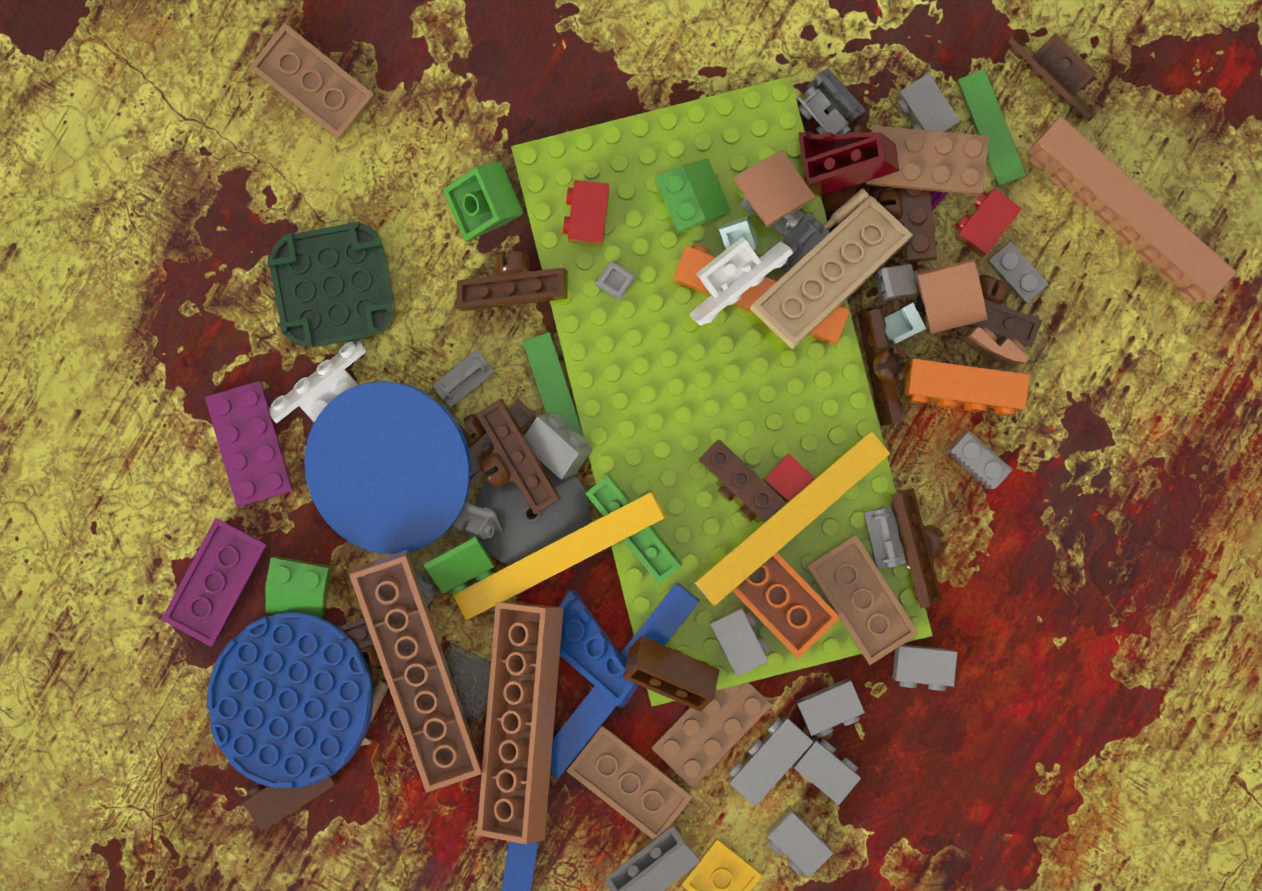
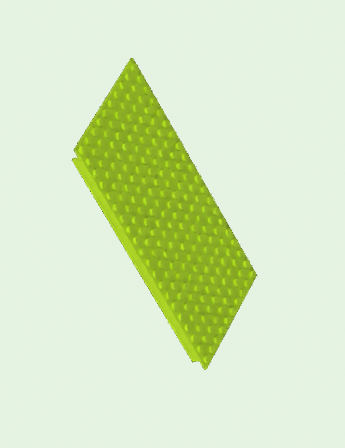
M791 76L511 146L542 270L564 268L568 271V299L550 301L583 435L586 443L593 449L589 454L595 483L597 484L610 474L631 501L653 491L666 518L654 523L652 527L683 564L678 570L658 584L623 540L611 546L633 634L635 636L677 582L697 597L700 602L665 646L679 650L689 657L704 661L710 666L719 669L716 690L862 654L839 619L798 659L732 591L718 604L713 606L694 583L764 523L762 521L757 523L754 520L749 522L740 514L739 509L741 507L733 500L728 502L719 494L717 490L720 487L716 484L718 479L699 462V458L716 440H721L762 480L786 454H790L816 478L868 432L872 431L884 445L850 312L837 344L832 345L808 335L792 350L756 314L733 305H727L718 312V316L713 321L700 326L691 318L689 313L710 296L673 282V277L686 246L692 248L693 244L700 245L709 249L708 254L714 257L719 256L726 250L719 231L724 223L750 215L759 240L757 248L753 250L759 258L786 238L772 227L767 228L762 220L740 206L745 197L735 184L734 178L769 156L783 151L804 180L798 133L804 132ZM708 158L731 212L677 235L655 184V177L681 165ZM574 180L609 184L603 246L568 242V234H563L564 217H570L571 205H566L568 187L573 188ZM814 191L812 193L816 199L799 209L804 215L797 225L809 213L822 225L827 222L822 198ZM611 260L636 276L620 301L595 285ZM780 267L774 268L765 277L773 280L775 276L781 278L787 272ZM846 299L843 302L845 303L844 308L850 310L848 301ZM886 457L777 552L831 608L832 606L806 565L853 535H857L876 565L864 512L891 506V495L895 494L896 490L888 458ZM895 516L896 522H897L898 531H899V529H900V528H899V524H898V521H897V517ZM902 544L903 552H904V556H905V560H906L907 555H906V551H905V548H904V544ZM906 563L891 568L878 569L919 633L907 642L933 636L926 608H920L919 601L914 596V582ZM741 607L744 612L750 611L757 625L752 629L757 638L763 637L770 652L765 654L768 662L737 677L709 622ZM647 689L652 707L675 701Z

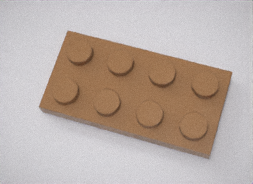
M285 23L249 66L250 70L339 141L375 97L371 91Z
M872 126L871 132L882 133L896 144L900 171L867 181L866 185L983 195L989 136Z
M853 535L806 565L834 611L841 617V622L869 665L919 634L857 535Z
M749 682L716 690L714 699L701 712L689 707L651 746V749L693 788L773 705Z
M603 724L566 770L653 840L669 829L693 798L692 794Z

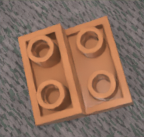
M783 151L769 156L734 178L735 184L767 228L789 213L792 215L816 199Z
M974 259L917 273L920 295L924 303L928 329L931 334L988 320Z
M978 326L968 331L962 338L975 351L996 362L1016 366L1026 363L1030 359L1025 354L1026 348L1016 339L1011 341L1007 338L996 343L997 337L986 327L982 330Z

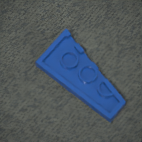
M570 590L559 606L564 607L560 656L618 707H625L639 685L623 678L626 662L578 593Z

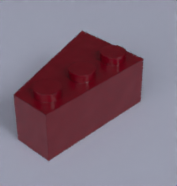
M798 132L804 181L819 196L900 171L896 144L882 133L847 132V134H832L831 132H823V134H808L807 132Z

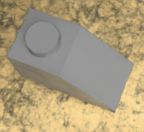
M911 264L883 268L874 275L880 303L918 293L917 270H912Z

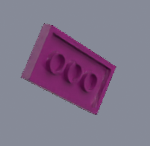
M262 381L206 396L205 400L236 507L294 491L275 424L269 413L270 407Z
M215 518L161 620L211 647L215 646L268 544L220 518Z

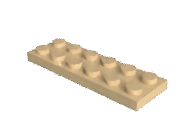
M870 196L756 300L750 309L793 350L911 239L913 234Z

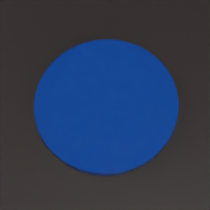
M375 381L348 389L334 398L321 411L311 428L305 450V475L312 500L328 525L341 537L360 548L382 554H396L404 550L412 552L423 548L443 536L454 525L468 500L472 463L464 433L453 415L442 403H438L434 398L426 394L425 391L406 383Z
M285 612L263 617L246 626L241 633L234 639H231L216 661L207 693V708L209 709L212 725L210 729L218 748H221L229 763L248 779L275 788H298L321 782L334 775L351 760L368 731L373 710V684L367 662L350 636L328 620L311 614Z

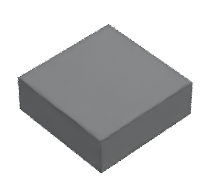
M611 260L595 285L620 301L636 276Z

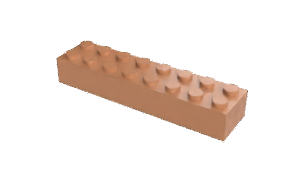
M1061 116L1026 151L1030 156V162L1038 169L1044 168L1052 175L1050 179L1060 188L1065 187L1073 194L1072 199L1078 205L1084 208L1087 206L1094 212L1093 217L1097 222L1105 227L1107 225L1116 232L1115 237L1121 243L1127 246L1130 244L1137 250L1136 255L1148 265H1154L1159 270L1158 275L1167 283L1171 284L1173 282L1180 288L1179 293L1187 301L1197 304L1213 299L1236 274V271Z
M408 550L352 568L349 576L426 793L481 775L482 763Z
M496 602L477 835L521 844L545 840L564 607L521 602Z

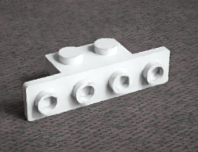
M741 237L696 273L711 296L692 310L689 315L700 326L713 321L718 316V312L723 308L736 303L741 298L742 293L750 287L760 284L764 280L765 275L774 268L783 266L787 262L788 257L793 254L792 249L783 242H779L759 258L747 240Z
M354 340L344 344L337 355L330 360L327 359L320 363L313 374L308 378L300 379L295 384L294 389L288 394L276 398L269 408L272 419L278 423L300 406L310 419L315 422L321 411L334 398L346 390L358 386V383L345 369L366 353V349L361 341Z

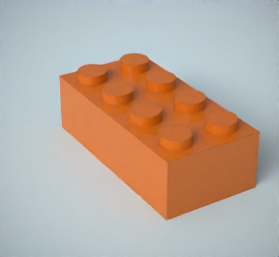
M911 359L905 362V365L910 364V368L902 382L901 396L908 397V403L925 404L932 400L936 401L937 407L943 408L958 407V404L965 405L964 410L972 412L987 411V408L993 409V414L1001 416L1016 415V411L1025 410L1030 379L1028 374L920 359Z
M777 552L732 591L798 659L841 618Z

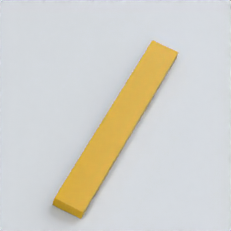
M872 431L868 432L695 581L696 586L713 606L718 604L890 454L889 451Z
M652 491L454 594L453 597L465 620H468L496 605V602H503L666 518V515Z

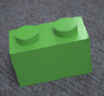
M708 158L681 165L655 177V184L677 235L731 212Z
M501 161L477 166L443 189L465 241L504 226L523 214Z
M477 536L423 564L442 594L450 591L451 595L467 588L465 582L474 577L479 582L492 575L490 569L496 566L481 538Z
M278 556L271 557L266 581V613L276 615L285 612L311 614L324 619L333 566Z

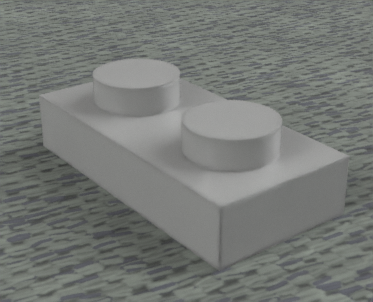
M1011 241L987 261L999 276L1010 285L1011 289L1024 304L1028 303L1048 285Z

